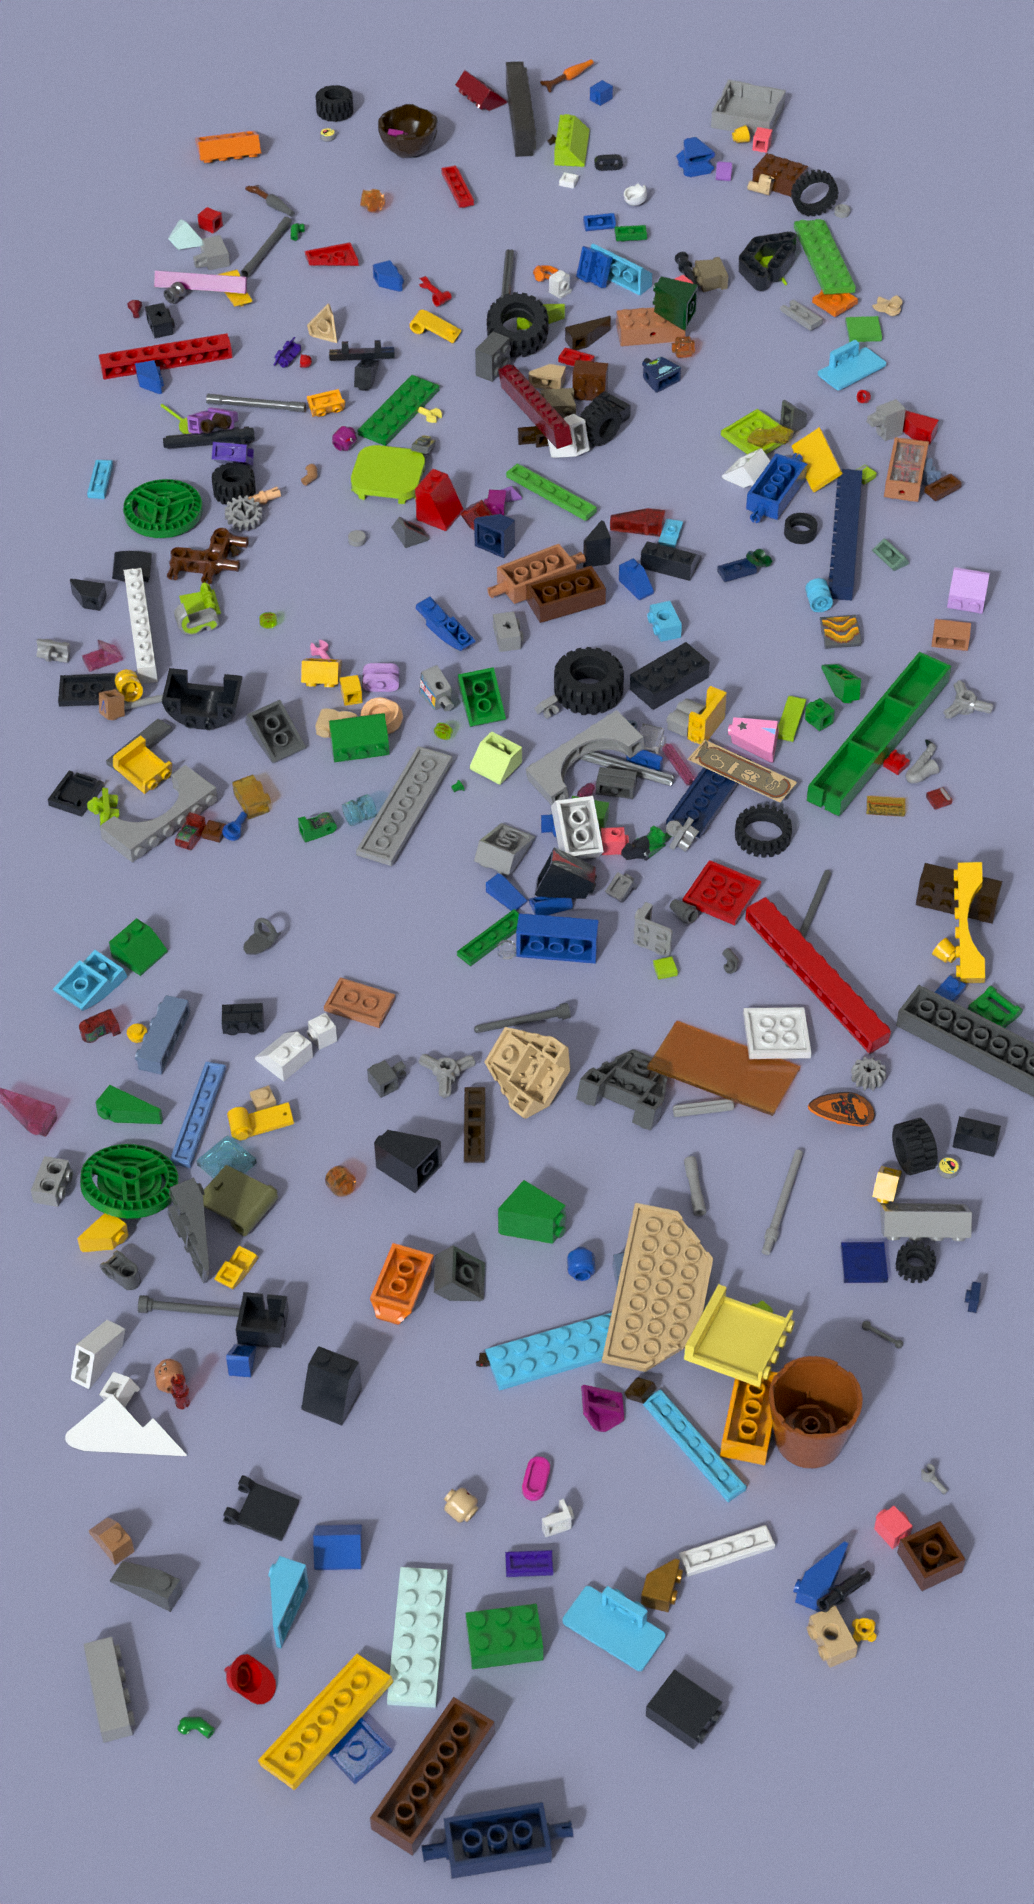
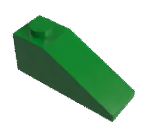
M825 664L821 666L834 695L841 702L852 703L853 701L860 700L861 679L840 664Z
M109 1085L95 1102L98 1115L105 1120L108 1119L115 1123L162 1124L164 1122L160 1108L112 1085Z

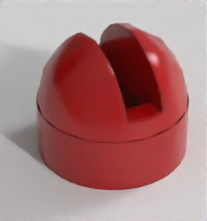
M301 354L300 367L308 368L311 366L312 359L309 355Z
M863 389L858 391L857 401L864 404L868 403L871 400V393Z

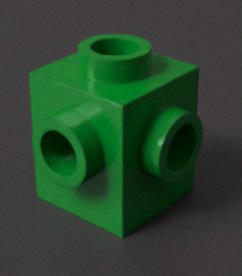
M819 698L806 706L805 720L818 731H821L833 724L835 710Z

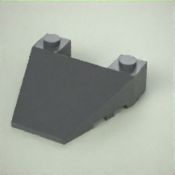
M632 1049L615 1057V1061L611 1063L606 1061L602 1063L600 1068L596 1069L593 1067L589 1069L580 1079L576 1099L594 1107L603 1097L635 1110L632 1123L639 1125L641 1128L652 1130L660 1119L670 1064Z
M191 1178L170 1187L169 1195L174 1205L168 1207L167 1214L179 1238H182L186 1252L190 1253L193 1260L192 1263L204 1284L208 1281L209 1274L203 1203L205 1192L201 1183H196L195 1179Z

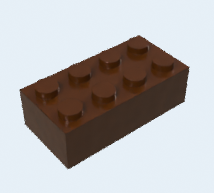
M588 566L526 584V601L538 621L542 623L606 604V587L594 568Z

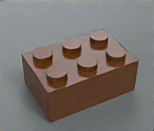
M766 153L754 167L752 181L759 183L761 174L774 177L775 182H773L772 191L791 197L793 184H796V179L800 180L801 175L806 176L805 172L808 171V166Z

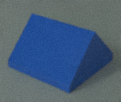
M362 1524L315 1525L313 1534L314 1570L361 1569Z

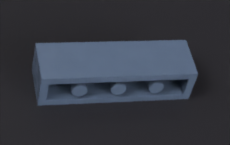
M165 995L163 1002L159 1003L155 1018L151 1019L150 1029L148 1033L144 1034L143 1044L140 1049H137L135 1054L139 1070L162 1075L190 1015L189 1000Z

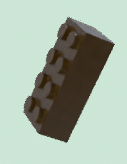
M925 863L919 881L916 905L955 915V907H958V900H954V888H958V881H954V869ZM982 876V888L975 895L970 905L968 918L993 924L1003 881Z

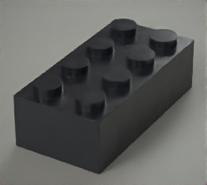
M685 642L631 673L630 691L654 710L709 678L710 662Z

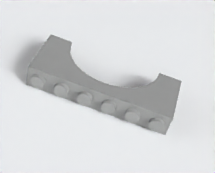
M616 710L527 767L525 770L528 781L552 806L557 800L569 798L567 786L564 784V777L569 767L577 759L598 750H615L631 758L645 749L644 738Z
M184 765L171 775L173 788L178 792L179 796L170 810L155 819L144 822H128L113 816L100 826L102 840L133 863L218 801L216 787Z

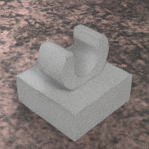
M554 694L540 702L534 709L537 714L543 712L544 717L548 719L551 717L549 710H552L554 714L559 712L558 707L554 705L558 699Z

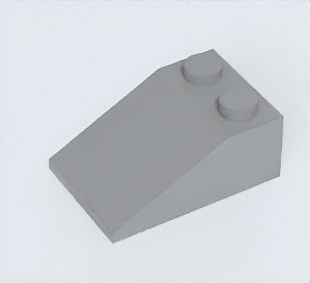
M500 823L479 840L474 861L480 863L483 867L495 869L500 874L509 875L518 867L536 836Z

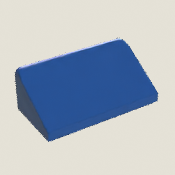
M607 213L584 216L583 224L585 231L614 229L616 227L615 214Z
M534 897L529 899L534 915L547 916L573 908L572 898Z

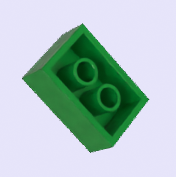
M537 1603L465 1612L472 1670L543 1661V1642Z

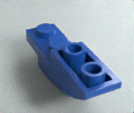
M430 596L416 604V610L426 619V626L451 647L462 651L476 642L454 616L450 618Z

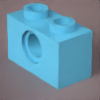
M666 601L650 605L649 613H647L648 622L652 623L655 636L658 635L660 642L681 638L682 624L671 602Z

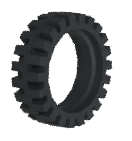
M817 169V172L811 170V174H809L807 171L805 172L806 176L801 175L800 180L796 179V184H793L791 198L796 209L802 215L810 216L811 214L814 217L817 213L819 216L822 211L826 213L827 208L830 210L832 208L831 204L835 205V200L838 199L837 194H839L838 187L829 172ZM822 182L829 186L826 196L816 203L807 204L800 199L803 191L814 183Z
M761 804L757 805V808L753 805L750 806L749 810L747 808L744 809L743 813L741 812L739 817H737L735 841H737L738 846H741V850H746L747 854L750 855L753 852L755 857H758L759 854H761V858H766V854L769 857H773L774 853L779 855L781 851L784 852L786 847L790 845L792 824L791 819H788V815L786 813L783 814V810L779 809L777 811L775 806L770 809L769 805L766 804L765 808H762ZM757 821H766L778 826L782 834L770 841H760L749 836L745 832V827Z

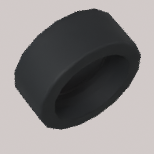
M807 513L791 514L785 520L784 535L792 543L808 544L816 538L818 523L812 515ZM805 526L808 527L809 530L797 531L794 530L792 527Z

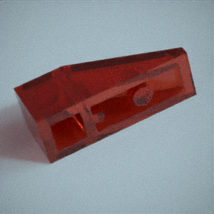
M652 508L610 516L611 531L660 537L665 523V510Z

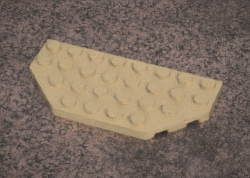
M635 1203L601 1363L646 1372L685 1349L686 1343L703 1313L713 1257L709 1252L705 1251L700 1244L701 1241L692 1229L687 1227L678 1211Z

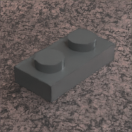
M422 435L412 443L411 451L428 454L435 447L436 440L431 439L430 436Z

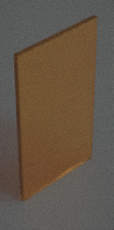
M676 1021L648 1064L647 1069L773 1116L800 1071L801 1066L782 1059H749L747 1046Z

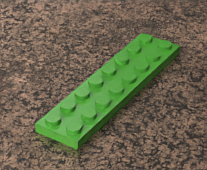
M825 220L794 221L793 227L823 293H855L856 286Z

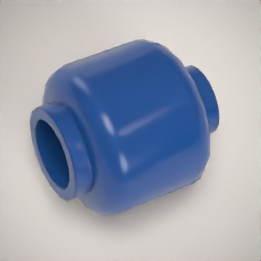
M577 1247L572 1250L567 1256L568 1274L578 1281L588 1280L596 1271L594 1253L584 1247Z

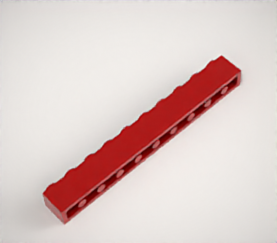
M764 897L747 907L745 920L869 1054L889 1043L891 1034L889 1026L877 1017L876 1012L864 1003L863 998L852 990L850 984L839 976L837 970L832 968L822 955H819L813 945L807 942L801 935V932L791 925L788 918L777 910L774 903Z

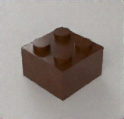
M575 360L572 381L574 399L593 401L603 391H608V363Z
M941 1521L900 1539L897 1551L921 1591L962 1573L966 1560Z

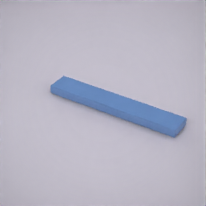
M205 1062L170 1158L175 1166L191 1168L225 1074L226 1065Z

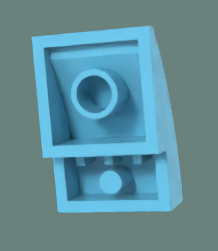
M94 950L84 962L79 960L53 988V991L84 1011L108 996L128 976L122 967Z

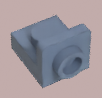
M926 458L922 481L924 485H930L941 478V471H935L936 466H932L933 459Z

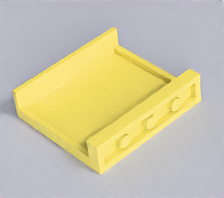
M718 1284L686 1343L684 1360L760 1387L764 1379L768 1380L772 1370L771 1365L776 1364L778 1360L779 1349L785 1347L787 1333L791 1334L795 1325V1321L792 1320L793 1310L789 1311L786 1318L726 1297L727 1287Z

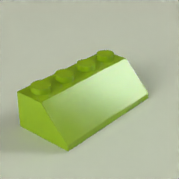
M564 114L559 117L554 149V165L585 167L590 129L575 115Z

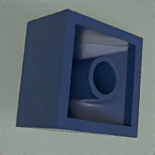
M502 514L475 518V546L505 558L515 547V520Z

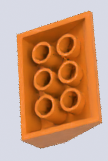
M255 131L195 138L199 158L204 163L213 162L212 159L225 161L228 160L227 157L241 159L243 155L257 157V154L261 153L259 135Z

